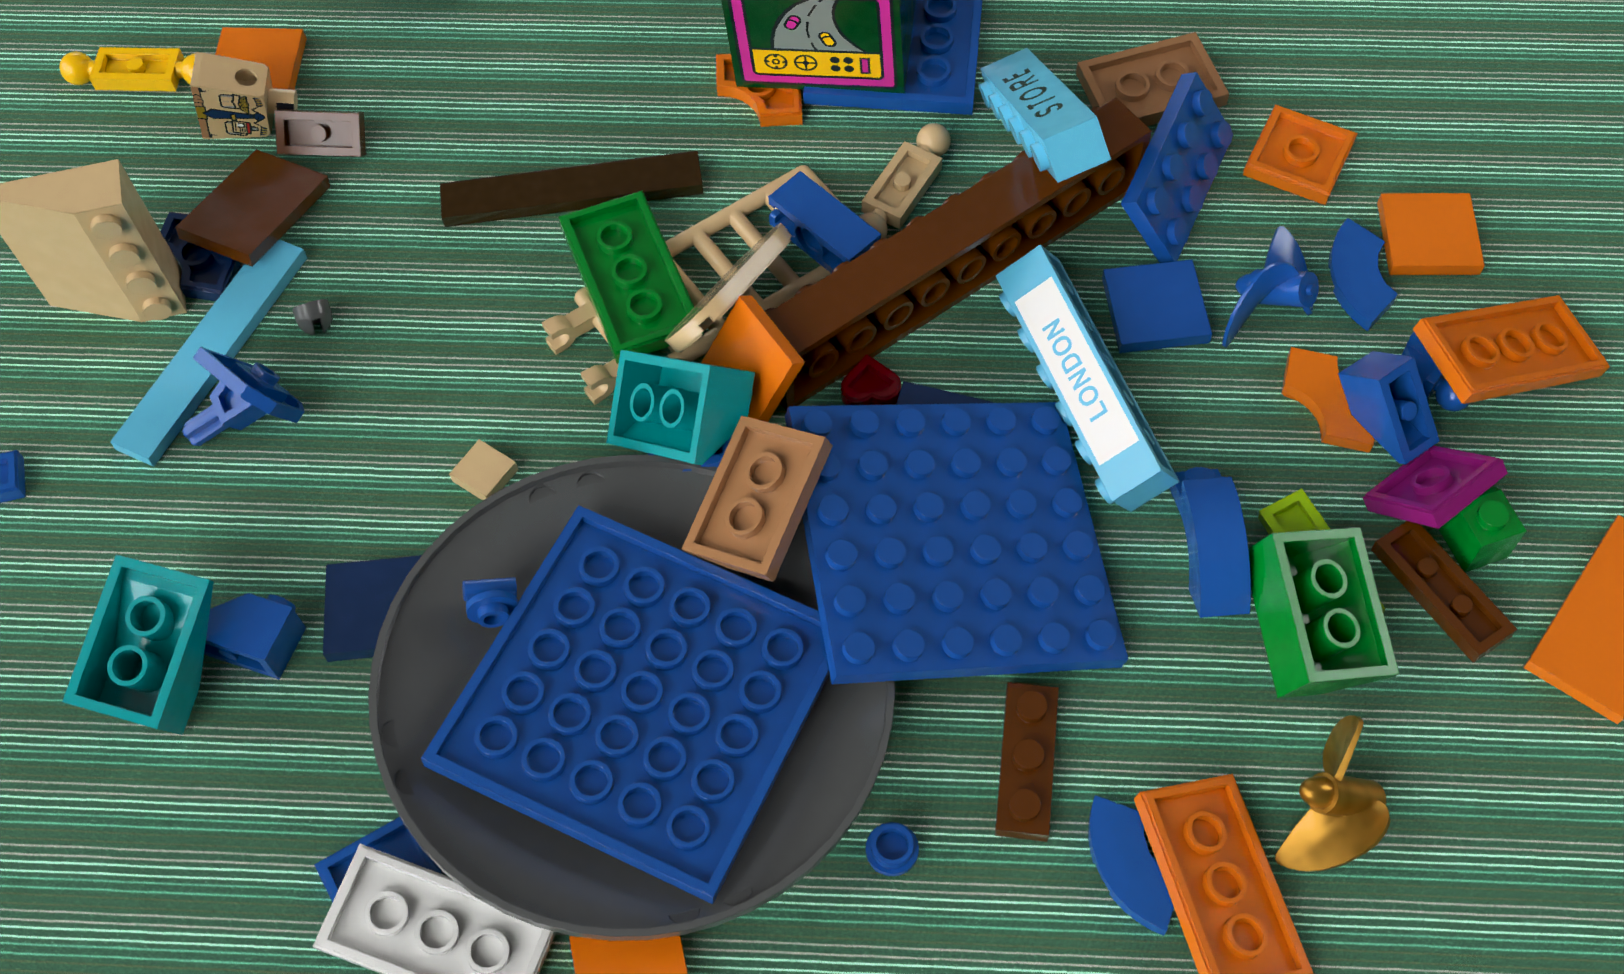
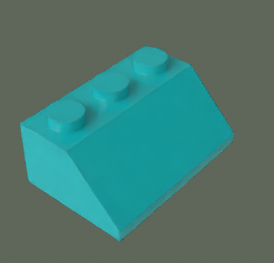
M621 350L606 443L691 464L703 465L733 435L741 415L748 417L753 395L752 389L755 372Z

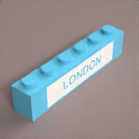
M1038 245L997 274L996 278L1003 290L999 294V298L1005 309L1013 317L1016 316L1022 327L1017 330L1018 335L1030 352L1036 353L1040 364L1036 366V370L1046 386L1050 389L1054 388L1060 400L1055 403L1056 409L1068 426L1074 427L1079 437L1075 441V446L1082 458L1089 465L1093 464L1099 478L1095 480V484L1105 501L1109 504L1116 503L1132 512L1180 482L1061 261L1042 245Z

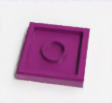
M1432 446L1406 465L1403 464L1362 498L1369 512L1439 529L1507 475L1508 472L1503 459Z

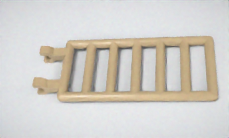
M800 165L665 242L672 257L694 245L722 278L733 264L709 236L731 225L744 242L752 248L764 236L746 216L764 205H767L773 211L775 208L769 205L768 196L798 172H803L838 201L840 200L808 166ZM778 255L767 268L784 287L762 299L755 289L750 286L742 296L752 295L765 311L769 308L778 307L794 297L796 292L808 284H815L831 273L820 265L811 272L799 277L785 260ZM674 260L695 307L704 295ZM585 287L579 289L574 296V300L579 308L564 316L556 315L542 322L543 329L549 335L545 338L546 343L555 355L566 350L577 337L595 327L607 341ZM723 317L719 320L716 319L708 327L709 331L704 333L703 336L682 353H677L672 347H668L672 353L665 357L694 361L708 352L725 320ZM615 359L604 365H594L581 372L582 379L588 385L584 387L585 394L594 405L606 399L615 388L618 364Z

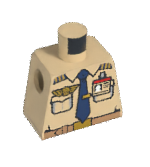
M196 52L190 87L203 139L267 137L272 131L275 110H297V90L273 88L270 70L265 64Z

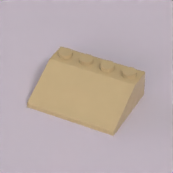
M119 159L0 183V235L50 306L138 322L163 320L169 316L187 313L185 295L180 289L182 268Z

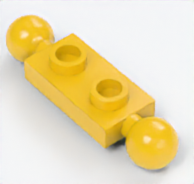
M99 47L95 60H92L82 52L73 51L67 53L61 59L59 69L62 77L67 82L74 85H84L91 81L95 90L177 91L180 78H184L188 84L191 83L196 53L184 58L180 48Z

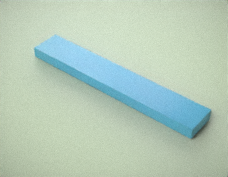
M279 239L253 267L247 264L241 267L112 438L110 443L117 451L153 467L156 465L218 380L193 359L198 349L203 347L234 358L306 261L307 256L304 249Z

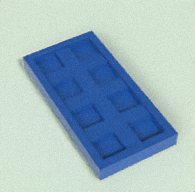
M1197 72L1181 74L1121 202L1122 207L1159 263L1178 261L1233 137L1229 123L1225 121L1213 100L1211 92L1205 87Z

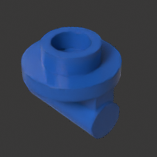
M515 577L465 580L462 582L467 617L472 622L478 623L483 627L495 628L504 625L515 606L518 605Z

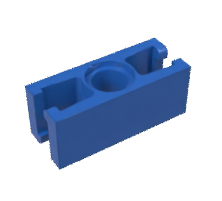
M801 171L768 196L769 205L775 208L769 215L770 225L775 227L782 223L792 236L791 242L830 273L839 264L845 261H852L864 254L875 242L881 239V233Z

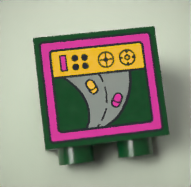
M721 0L737 87L804 89V86L905 94L916 0Z

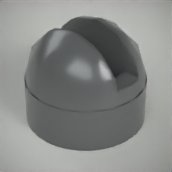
M328 299L307 302L292 309L296 323L307 334L315 335L313 325L320 323L323 332H326L331 327L333 317Z

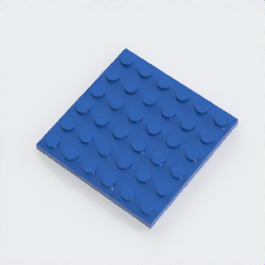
M1057 402L788 407L785 414L786 427L826 437L833 445L802 516L831 684L1121 668L1126 663L1128 655L1067 424L1056 409L1055 403Z
M578 505L521 596L518 605L513 609L421 757L423 766L708 903L714 904L830 675L819 611Z

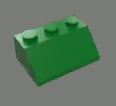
M1360 527L1271 533L1248 549L1251 591L1277 698L1325 694L1399 675Z

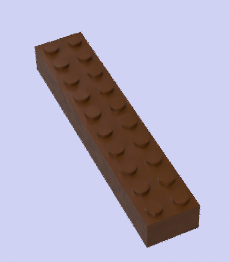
M1117 98L1112 99L1101 107H1093L1090 110L1098 118L1111 160L1057 183L1047 169L1040 172L1034 158H1029L1024 150L1011 163L998 171L988 172L977 184L961 194L955 193L951 195L940 207L927 215L915 217L908 223L906 228L889 238L878 240L864 254L852 261H845L839 264L830 275L815 284H808L802 287L788 301L776 308L765 310L766 314L805 361L780 404L786 411L789 406L800 405L848 374L866 354L872 358L997 279V274L1038 245H1042L1044 248L1124 198L1149 145L1152 131Z

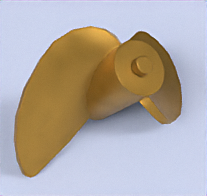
M1348 715L1340 719L1332 729L1323 750V768L1325 772H1319L1301 783L1299 787L1300 797L1310 806V809L1298 821L1275 854L1277 864L1288 869L1304 872L1328 870L1345 865L1366 854L1378 845L1387 833L1391 821L1389 810L1386 807V794L1383 787L1373 780L1344 776L1363 728L1364 722L1361 717Z

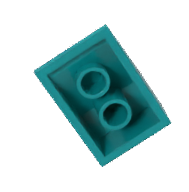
M116 554L62 702L158 730L183 735L200 687L214 581Z

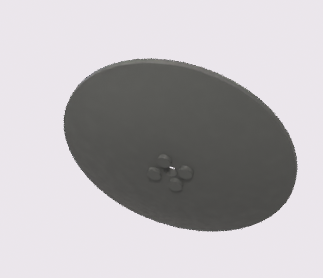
M618 455L568 463L528 476L499 490L472 507L451 524L426 549L406 576L391 602L379 632L371 664L368 693L370 732L375 759L385 788L403 824L421 849L435 864L474 897L506 915L542 929L574 937L608 941L652 940L686 935L721 925L754 911L783 894L809 874L837 846L857 819L873 790L885 758L892 727L895 698L894 681L831 684L829 675L714 904H711L423 766L421 757L503 627L502 625L495 628H487L469 620L466 614V601L463 599L462 582L465 580L515 577L517 599L519 601L578 505L683 551V544L718 467H701V465L658 455ZM684 469H692V471H683V470H684ZM802 518L774 582L713 564L819 611Z

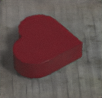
M868 354L861 359L841 382V399L844 405H895L901 391L899 376Z

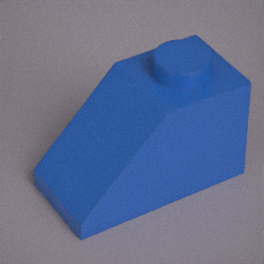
M1372 351L1338 373L1351 415L1398 463L1406 465L1440 441L1414 357Z
M247 593L210 609L204 655L279 680L306 627L295 612V605L285 598L270 594L265 599Z

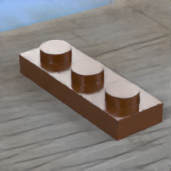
M1406 521L1375 541L1371 551L1472 663H1475L1510 639L1517 631V628L1421 524Z
M1007 682L995 836L1048 841L1059 687Z

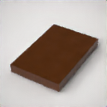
M256 149L176 226L178 237L253 267L330 188L328 175Z

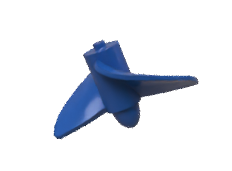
M1279 226L1275 230L1264 269H1255L1252 273L1243 275L1237 280L1235 287L1241 297L1230 315L1222 346L1228 347L1258 304L1302 307L1307 316L1313 314V304L1319 292L1318 279L1313 272H1308L1298 243L1284 226Z

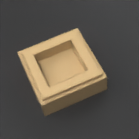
M479 439L449 475L452 482L479 499L485 500L503 489L518 471V467L514 460Z

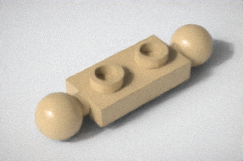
M930 123L923 126L917 134V146L904 141L863 198L861 212L864 214L859 217L881 233V239L887 236V224L898 229L902 227L942 170L943 158L940 156L948 151L951 138L948 130L941 124Z

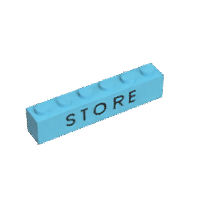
M1028 48L980 68L984 82L978 86L987 108H992L996 119H1001L1006 131L1012 132L1016 143L1023 145L1027 156L1034 158L1040 172L1047 169L1057 183L1111 160L1097 116Z

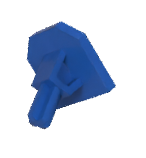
M200 347L194 355L193 359L215 376L219 383L209 396L213 405L188 420L184 425L182 432L192 445L201 446L229 427L243 430L266 414L297 423L304 414L303 404L277 383L280 376L265 365L258 362L252 365Z

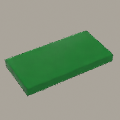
M643 190L559 216L560 227L616 363H619L621 350L648 354L670 347L665 339L694 308V305Z

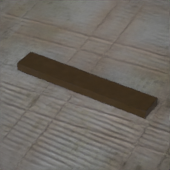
M698 151L440 183L442 221L445 227L581 210L642 190L647 201L704 194Z

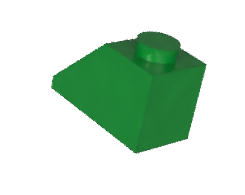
M1494 486L1490 487L1438 529L1465 573L1508 558L1527 532L1502 490Z

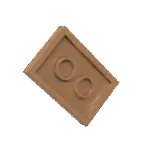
M1196 32L1077 63L1076 75L1092 108L1096 106L1101 107L1112 99L1117 98L1146 126L1159 123L1181 74L1197 72L1205 87L1211 92L1217 107L1227 105L1229 97L1227 88Z
M741 415L682 550L704 561L774 582L833 445L823 436Z

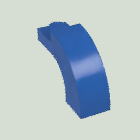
M1194 467L1187 471L1175 472L1180 482L1169 489L1184 524L1189 556L1188 590L1200 618L1250 614L1251 576L1248 541L1240 500L1231 476L1222 477L1218 469Z

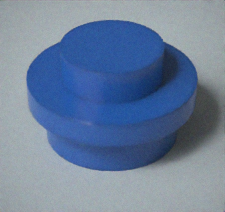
M888 822L877 826L869 834L866 841V857L869 864L878 873L886 876H899L908 872L917 861L919 853L918 840L907 826L896 822Z

